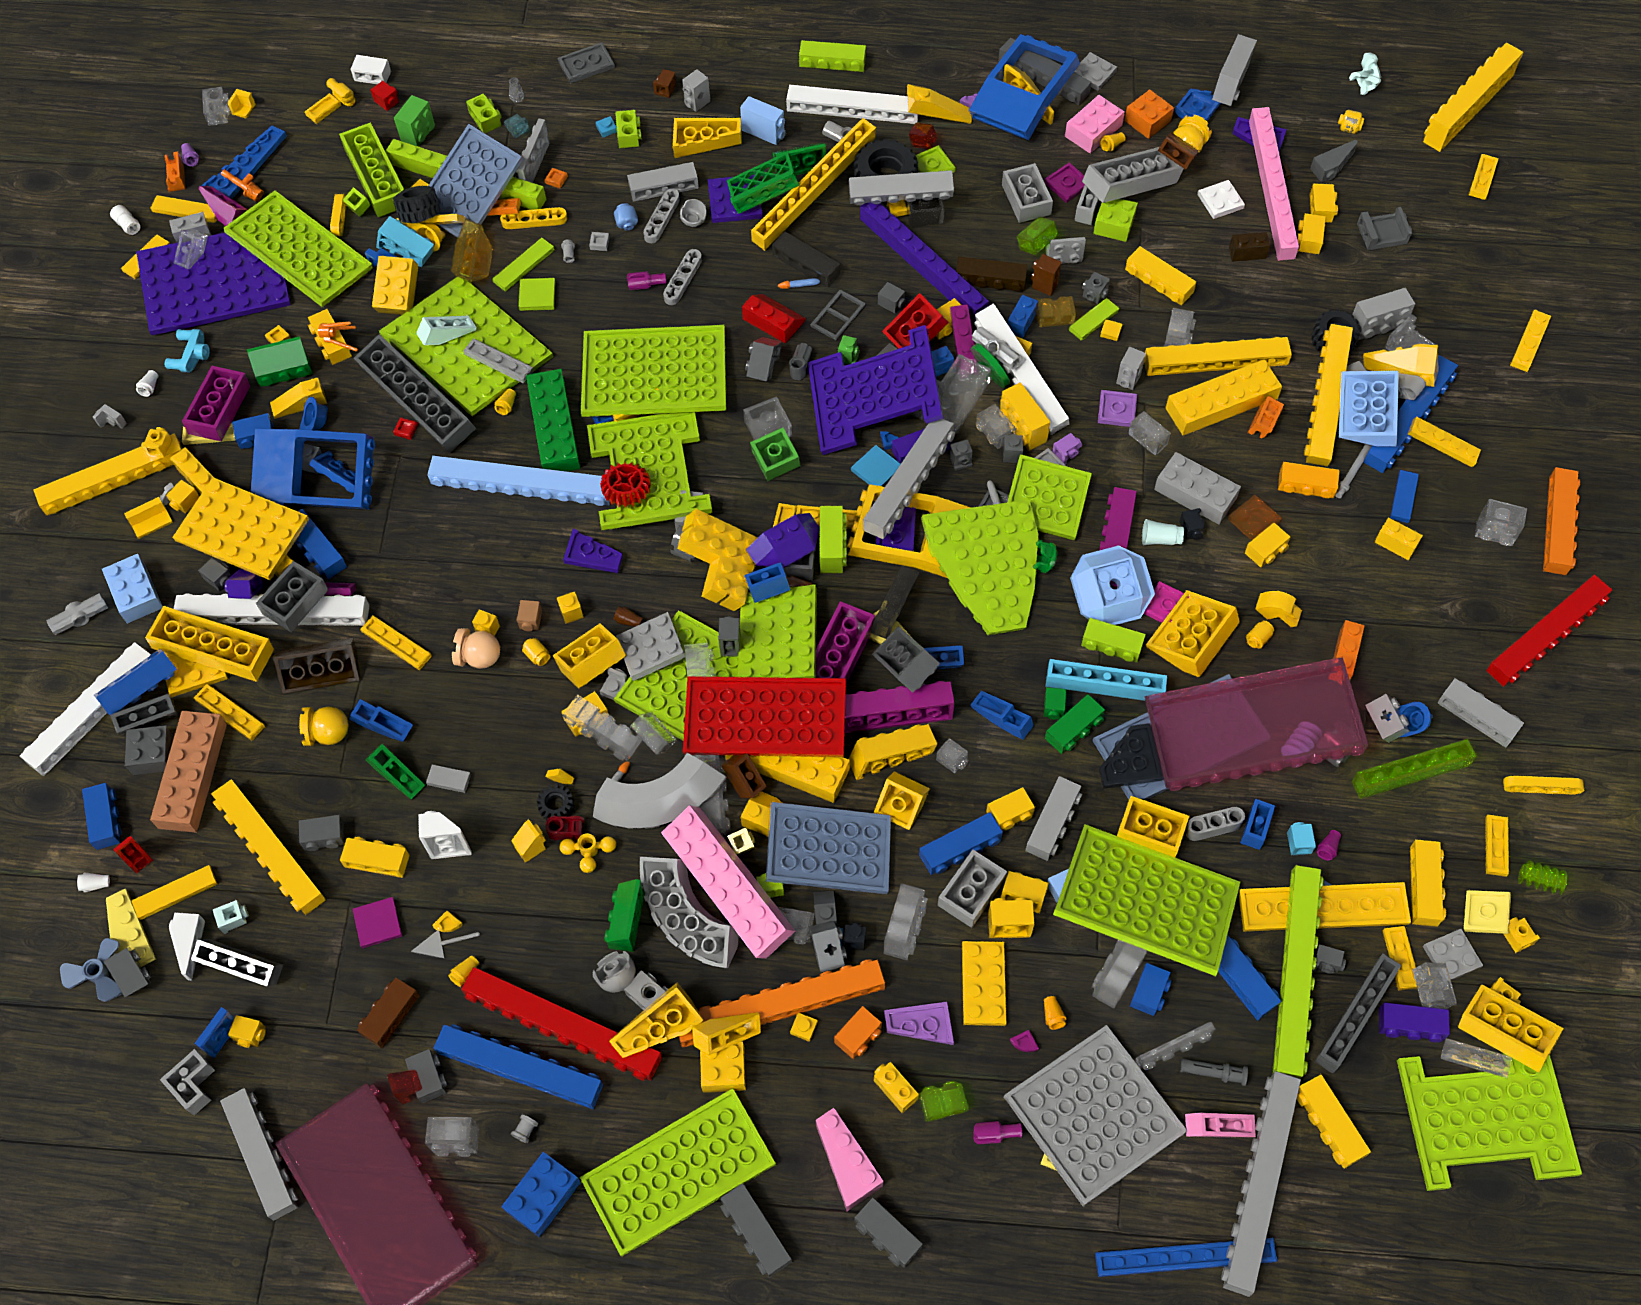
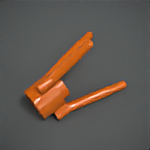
M351 322L321 323L319 325L318 334L320 338H324V342H330L355 352L358 351L355 347L331 339L336 336L337 330L356 329V326H346L351 325Z

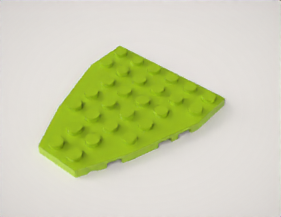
M1030 500L922 515L921 520L930 554L938 561L940 570L948 577V583L965 608H969L974 615L973 618L982 625L987 635L1024 630L1027 626L1035 590L1036 569L1033 568V565L1037 562L1038 548L1036 545L1038 530Z

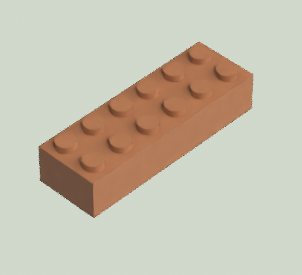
M181 712L150 819L158 829L197 833L227 726L220 714Z

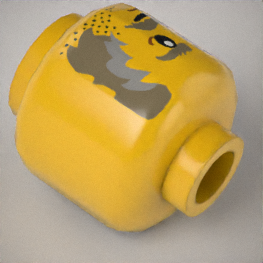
M1346 110L1344 115H1340L1338 124L1341 125V131L1356 134L1357 131H1361L1364 118L1361 112Z

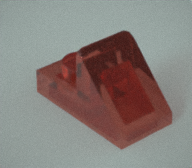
M415 1070L387 1074L392 1093L402 1105L411 1102L409 1095L422 1089Z

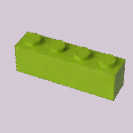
M801 40L799 67L864 72L866 45Z

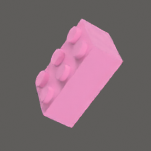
M1098 95L1067 122L1065 137L1091 154L1100 146V141L1105 135L1113 134L1122 126L1125 112Z

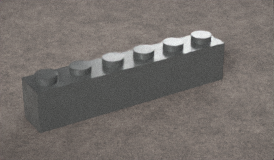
M1010 38L999 49L998 61L1002 59L1015 42L1013 38ZM1026 50L1013 66L1024 71L1031 80L1046 87L1062 65L1045 56ZM1074 72L1058 95L1080 105L1090 94L1092 82Z
M1382 953L1314 1062L1332 1074L1339 1068L1401 967L1399 963Z

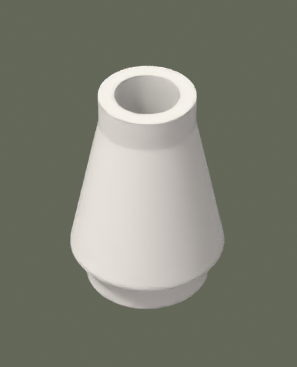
M149 370L136 384V391L145 397L153 394L158 374L153 370Z
M84 872L82 875H78V890L86 893L110 887V876Z

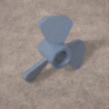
M109 938L104 939L101 942L97 959H90L83 966L69 963L62 964L60 974L63 986L72 989L88 979L96 984L97 997L100 1001L107 1002L120 996L122 992L117 983L109 978L110 971L104 963L106 959L112 957L120 947L119 942ZM99 968V972L93 975L94 970Z

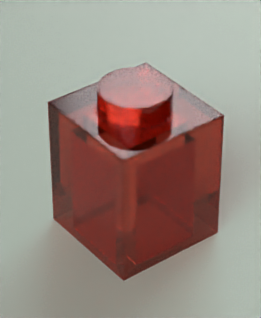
M915 123L908 134L912 146L930 149L937 139V134L932 124Z

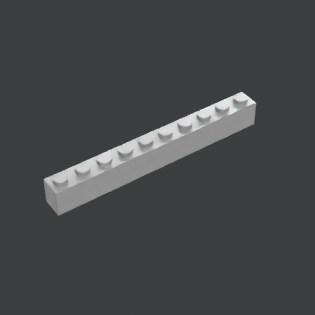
M1276 1071L1271 1077H1267L1264 1089L1268 1091L1260 1104V1110H1263L1261 1118L1258 1117L1255 1126L1258 1135L1257 1139L1253 1138L1250 1151H1253V1157L1248 1160L1246 1172L1249 1174L1248 1179L1243 1181L1241 1193L1244 1194L1243 1201H1239L1236 1214L1239 1215L1238 1223H1234L1231 1231V1236L1234 1237L1233 1245L1229 1244L1226 1253L1229 1263L1228 1267L1224 1266L1221 1280L1224 1281L1223 1288L1248 1297L1254 1293L1301 1081V1079Z

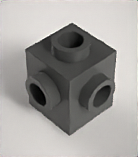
M1094 272L1090 279H1086L1083 283V297L1088 301L1098 304L1108 294L1110 279Z

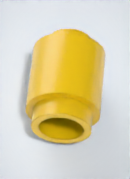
M1267 621L1257 623L1246 635L1247 643L1252 648H1262L1273 636L1274 627Z
M530 638L524 642L522 651L535 665L543 666L549 661V651L537 638Z

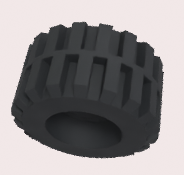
M411 187L399 192L393 198L399 221L403 223H417L428 220L437 215L441 210L434 187Z
M1338 309L1336 311L1329 310L1328 313L1325 311L1322 313V316L1318 317L1311 335L1312 345L1316 346L1315 349L1317 351L1322 350V347L1326 344V341H1323L1324 332L1329 330L1331 324L1352 327L1350 354L1354 350L1361 332V327L1358 325L1359 321L1354 319L1352 314H1347V311L1341 312Z

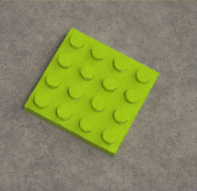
M1020 454L1007 502L1029 499L1038 531L1075 540L1092 473Z

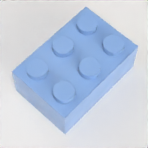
M138 554L102 569L117 609L127 624L162 609L163 606L147 567Z

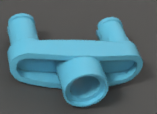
M178 329L176 332L178 340H186L188 343L182 358H166L165 367L190 373L195 368L199 359L207 360L210 350L209 346L204 344L203 331L199 329Z

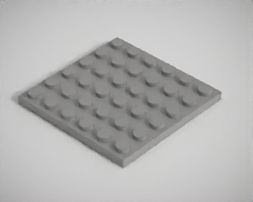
M1107 1025L1004 1095L1005 1100L1083 1207L1187 1132L1186 1128Z

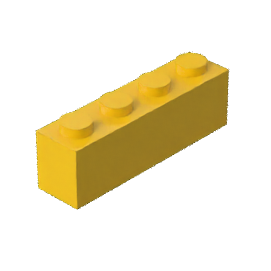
M1141 246L1127 259L1126 271L1181 306L1194 293L1195 280Z
M1415 840L1410 846L1412 924L1438 927L1445 920L1446 909L1443 908L1445 889L1442 888L1444 869H1441L1444 851L1441 849L1440 842Z
M1322 1075L1299 1086L1297 1101L1308 1111L1309 1120L1314 1126L1318 1127L1321 1132V1139L1326 1145L1330 1146L1333 1151V1157L1339 1165H1342L1345 1169L1371 1153Z

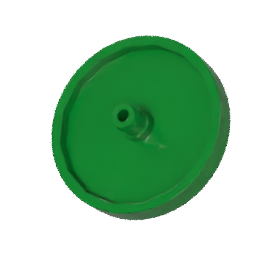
M979 343L974 344L970 348L974 358L986 374L997 385L1005 388L1010 383V380L999 364L1001 361L993 357Z

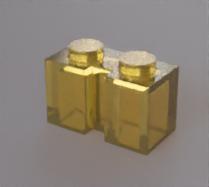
M1062 296L1056 301H1052L1051 298L1037 300L1039 327L1074 324L1076 311L1072 296Z

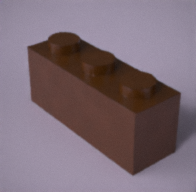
M395 977L393 981L386 985L381 998L373 1003L367 1017L365 1016L361 1019L357 1031L361 1036L382 1049L420 995L415 989Z

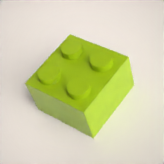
M1124 199L1101 203L1093 234L1127 242L1138 203Z

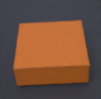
M552 168L545 178V184L561 188L568 177L567 172Z

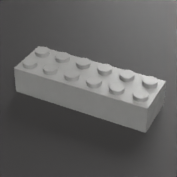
M1159 147L1091 164L1088 166L1082 182L1102 203L1175 184L1184 168L1166 157L1165 154L1158 151Z

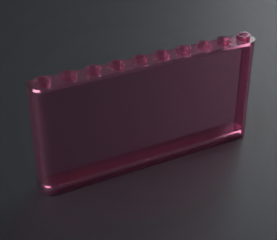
M1343 657L1145 696L1146 708L1165 787L1171 791L1180 790L1185 786L1197 787L1206 782L1218 783L1222 779L1227 778L1238 779L1247 774L1259 775L1263 771L1268 770L1275 772L1289 766L1296 768L1310 762L1317 764L1330 758L1338 760L1351 754L1358 756L1363 754L1368 747V741Z
M365 1083L277 1141L276 1146L366 1304L423 1305L478 1266L475 1261L478 1256L472 1246L467 1248L464 1243L467 1239L461 1228H455L452 1222L456 1219L449 1209L445 1211L442 1203L445 1202L439 1191L434 1193L431 1185L434 1184L427 1172L425 1174L422 1173L419 1168L422 1166L420 1159L416 1154L412 1156L409 1151L412 1148L406 1137L401 1138L398 1133L401 1130L395 1119L391 1120L388 1113H390V1110L384 1101L380 1103L377 1098L380 1095L374 1084L369 1085Z

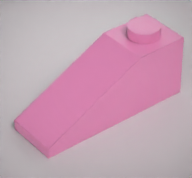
M1185 1114L1186 1137H1256L1254 1115Z

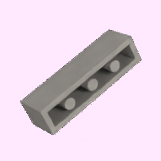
M693 162L627 175L633 202L663 196L664 192L668 189H676L678 192L699 188Z
M1457 679L1452 681L1438 701L1439 705L1505 748L1524 724L1517 716L1508 713L1500 705L1491 702L1483 694L1474 691L1466 683Z
M1060 776L1058 777L1027 843L1026 852L1048 861L1050 855H1055L1059 846L1056 842L1058 838H1063L1067 829L1064 825L1066 821H1071L1075 812L1072 808L1074 804H1079L1082 794L1079 793L1081 785Z

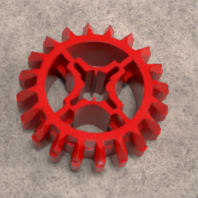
M625 461L621 465L618 462L617 466L611 465L610 470L605 469V474L601 478L600 486L603 496L612 505L617 504L618 508L621 505L627 508L629 504L634 507L636 502L641 504V499H646V494L650 492V476L646 473L645 468H641L640 464L635 465L633 461L630 464H627Z

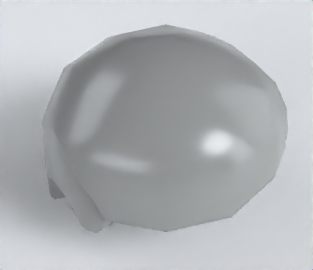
M697 199L685 201L680 210L681 221L691 227L701 225L706 217V207Z

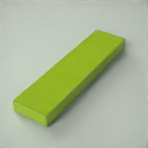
M543 238L539 239L493 278V283L506 292L554 251V246Z

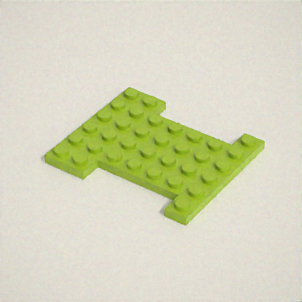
M695 412L664 413L625 419L618 422L612 421L587 425L592 458L610 455L612 466H617V462L621 465L625 461L627 464L633 461L635 465L640 464L641 468H645L651 481L650 492L646 494V499H641V504L636 502L634 507L629 504L627 508L621 505L619 508L617 506L616 509L599 511L601 530L685 517L695 509L707 514L712 513L710 495L705 494L691 497L682 444L700 441Z
M1503 1053L1507 1070L1426 1078L1420 1056L1399 1058L1397 1060L1427 1191L1450 1189L1451 1183L1446 1166L1530 1158L1536 1180L1582 1175L1550 1055L1540 1072Z

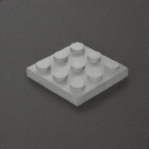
M668 612L616 635L626 654L624 660L633 681L686 657Z

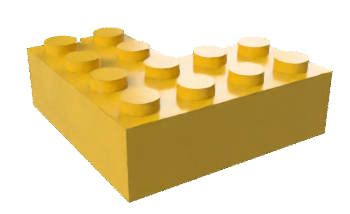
M698 509L693 510L685 518L682 529L683 533L680 536L677 549L710 564L701 597L715 603L720 601L721 606L736 611L745 604L749 590L744 575L752 573L755 566L746 549L757 537Z

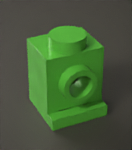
M843 335L838 353L841 352L843 354L845 364L857 362L860 350L859 346H857V338Z

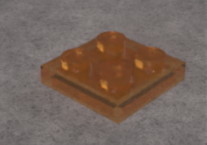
M1254 495L1231 513L1228 520L1249 539L1253 540L1271 524L1275 523L1278 525L1282 518L1259 497Z

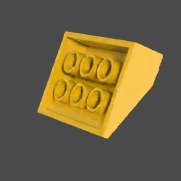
M1186 590L1147 642L1146 647L1180 670L1200 677L1239 624L1237 609L1234 606Z

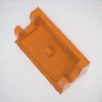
M178 151L173 152L175 158L173 160H170L168 155H165L166 183L169 192L186 189L184 163Z
M1267 396L1259 406L1248 433L1252 435L1259 431L1261 432L1260 438H1264L1268 433H1271L1284 404Z

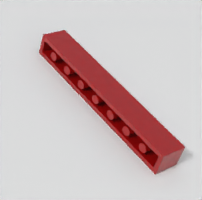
M1594 574L1498 656L1486 671L1503 687L1509 682L1513 684L1521 676L1520 672L1524 671L1526 673L1534 665L1532 662L1535 659L1540 661L1546 655L1545 651L1548 648L1550 650L1554 649L1561 637L1565 639L1572 632L1571 628H1578L1585 621L1583 619L1585 616L1591 617L1597 611L1596 607L1598 605L1603 606L1610 599L1608 595L1612 589Z

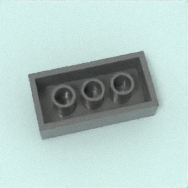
M899 626L872 654L912 693L923 685L924 680L929 675H932L940 664Z

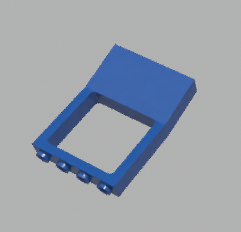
M1020 34L985 80L969 108L972 118L1029 140L1049 104L1080 65L1077 54L1072 51L1067 52L1059 46H1051L1043 40H1035L1032 36ZM1026 50L1064 63L1039 95L1002 82L1005 65L1013 66Z
M255 429L251 493L270 501L283 502L284 505L369 510V505L372 501L370 489L373 484L371 473L374 466V437L362 433L297 429ZM306 440L357 443L355 488L352 499L306 497L300 495L303 448Z

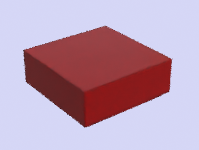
M400 417L393 433L395 436L411 440L418 424L415 421Z

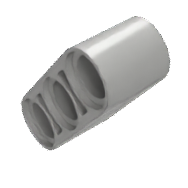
M1398 373V398L1416 399L1426 386L1424 379L1416 375Z
M1231 807L1193 817L1188 822L1185 834L1188 839L1198 841L1236 831L1241 827L1245 819V813L1238 807ZM1230 817H1236L1238 822L1232 821ZM1211 821L1217 822L1219 826H1213ZM1196 826L1200 831H1194L1191 827Z

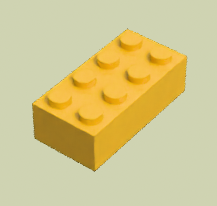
M1481 985L1463 1013L1458 1026L1459 1029L1537 1072H1540L1563 1031L1562 1027L1484 985Z

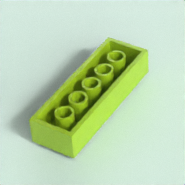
M371 122L340 133L344 149L377 217L396 211L393 198L403 191L404 188Z

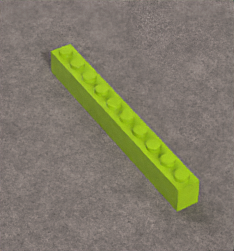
M395 139L392 140L386 149V154L393 166L430 178L435 176L447 157L446 155ZM516 177L511 178L498 198H520L521 207L531 210L541 209L546 201L543 186Z
M1296 865L1291 870L1280 988V1000L1282 1002L1279 1004L1273 1073L1276 1071L1300 1079L1303 1077V1074H1306L1308 1065L1304 1060L1305 1053H1308L1309 1040H1306L1307 1032L1311 1028V1019H1308V1013L1312 1010L1313 1006L1310 990H1313L1315 979L1312 977V969L1314 970L1316 967V957H1313L1314 949H1317L1318 937L1315 936V932L1320 924L1317 909L1321 907L1322 898L1319 896V889L1323 886V877L1320 876L1321 869Z

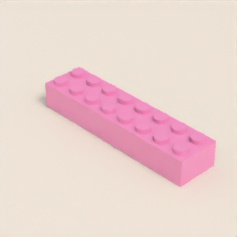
M689 805L661 832L756 958L766 959L795 932L792 925L701 808Z

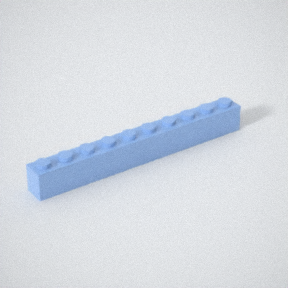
M432 456L428 470L429 480L431 484L436 486L444 485L453 488H469L474 491L485 490L491 493L502 492L508 495L518 494L525 497L535 496L543 499L551 498L559 499L560 501H576L581 504L592 503L598 506H610V501H606L605 496L601 492L600 483L602 476L439 456Z

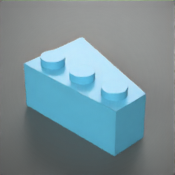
M389 216L378 230L376 248L384 247L390 250L389 253L393 255L397 253L404 256L403 258L413 259L418 266L422 267L433 253L434 244L428 238H423L417 234L414 229L403 225L398 219Z

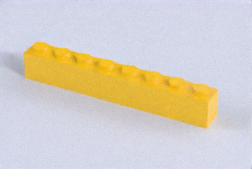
M1331 324L1329 330L1324 332L1323 341H1326V344L1322 347L1320 357H1323V362L1319 363L1318 373H1320V379H1317L1315 389L1318 392L1317 395H1314L1312 402L1315 410L1311 412L1309 420L1312 423V428H1309L1307 433V439L1310 440L1309 445H1306L1304 455L1307 456L1306 463L1328 466L1332 459L1340 410L1341 372H1345L1347 367L1352 327Z
M1275 337L1269 339L1259 338L1256 340L1146 348L1144 363L1147 376L1240 369L1263 359L1269 367L1283 366L1289 364L1292 354L1288 337Z
M174 433L169 435L172 441L165 458L147 455L141 446L33 490L38 504L45 515L54 514L62 509L92 499L97 495L127 485L132 481L174 465L170 457L182 450V446Z
M232 779L211 793L216 799L213 801V804L219 811L224 810L226 812L224 818L230 825L235 824L237 826V829L234 831L241 840L243 838L247 839L248 843L245 844L252 854L257 852L259 855L257 860L263 868L268 866L271 870L268 872V875L274 882L279 881L282 886L279 889L285 897L289 895L292 897L293 901L290 903L297 912L302 910L307 915L325 901L323 895Z

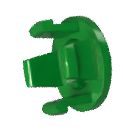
M1039 540L1036 542V545L1041 550L1042 555H1037V562L1033 565V568L1040 570L1042 573H1047L1053 568L1057 559L1056 545Z

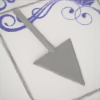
M437 930L411 952L444 958L442 945L480 936V933L476 932L441 941L440 931Z

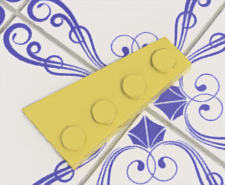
M123 889L107 897L106 905L110 939L116 940L120 944L115 954L130 947L138 952L141 958L139 960L141 967L156 960L141 921L137 918L128 891Z

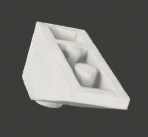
M174 913V918L169 924V931L181 974L187 980H192L196 961L191 960L197 940L202 937L205 920L199 914Z

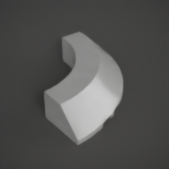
M687 753L673 770L650 782L626 784L607 777L596 795L593 817L604 823L628 829L660 827V825L673 822L689 805L700 808L704 801L715 794L727 777L705 762Z
M640 857V879L644 887V898L648 902L653 920L666 934V938L673 945L687 953L688 956L698 959L702 963L728 968L737 950L739 935L731 924L716 919L700 905L690 886L687 866L681 859Z

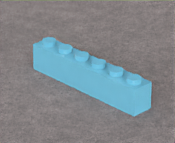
M1050 659L1045 687L1162 703L1166 693L1167 675Z

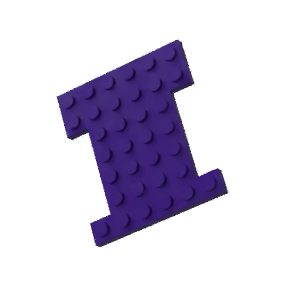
M926 325L908 330L911 345L845 366L844 357L841 352L808 362L820 451L823 455L857 445L855 429L922 409L926 424L944 418Z

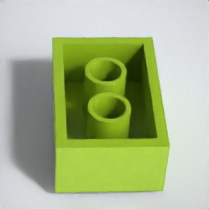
M820 506V573H843V566H847L846 513H843V506Z

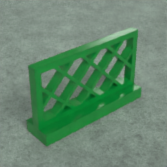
M788 152L727 180L731 195L730 200L738 214L800 185ZM786 159L783 165L779 164L781 161ZM771 167L768 172H764L766 168ZM775 169H780L777 174H773ZM755 174L753 179H749L751 175ZM760 176H765L762 181H758ZM740 182L737 187L732 186V184ZM745 183H748L749 185L746 189L742 188Z

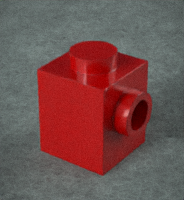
M383 80L370 89L374 102L386 111L399 102L397 90Z

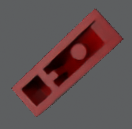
M129 836L113 849L136 874L153 861L132 836Z

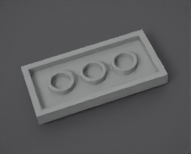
M538 119L536 125L533 126L532 135L528 138L526 149L521 154L524 160L516 170L519 179L531 183L534 181L550 143L544 119Z

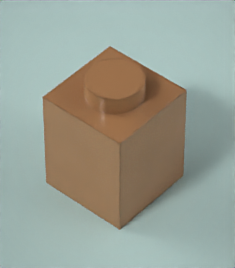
M520 600L517 616L520 629L524 631L539 630L542 614L539 601Z

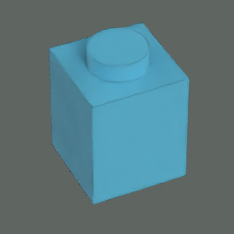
M1297 822L1290 826L1287 836L1291 855L1312 854L1316 847L1312 825Z

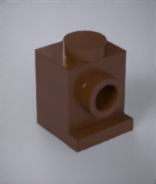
M662 70L657 79L653 81L654 94L670 98L677 84L675 72Z

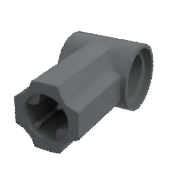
M806 343L797 345L794 356L789 362L790 376L794 380H801L806 376V368L812 353V347Z

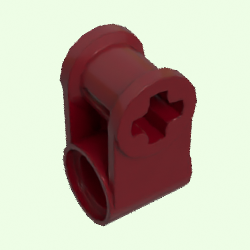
M552 816L545 823L547 835L552 840L571 839L578 841L579 837L583 835L582 829L585 818L581 816ZM553 826H559V827H560V828H559L558 830H556V831L550 830Z

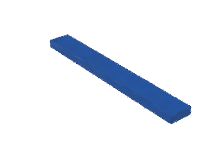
M1266 1238L1261 1263L1277 1262L1273 1238ZM1233 1241L1095 1253L1098 1277L1228 1266L1229 1259L1226 1258L1229 1244L1233 1245Z

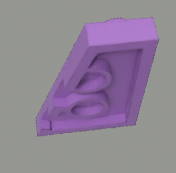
M947 1002L884 1010L887 1033L954 1045Z

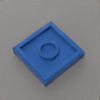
M221 1007L197 1039L195 1045L210 1057L215 1058L229 1039L228 1033L235 1018Z

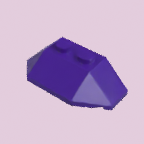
M810 513L795 514L762 533L746 551L756 566L768 567L781 562L782 567L785 568L815 551L820 527Z

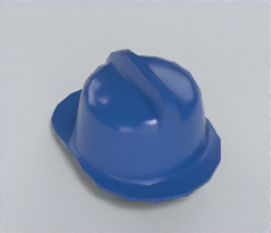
M309 397L304 406L299 430L322 428L327 420V406L317 403L314 397Z
M1412 702L1398 708L1400 714H1404L1409 722L1407 727L1410 731L1400 737L1421 733L1430 726L1433 715L1430 714L1428 707L1424 703Z

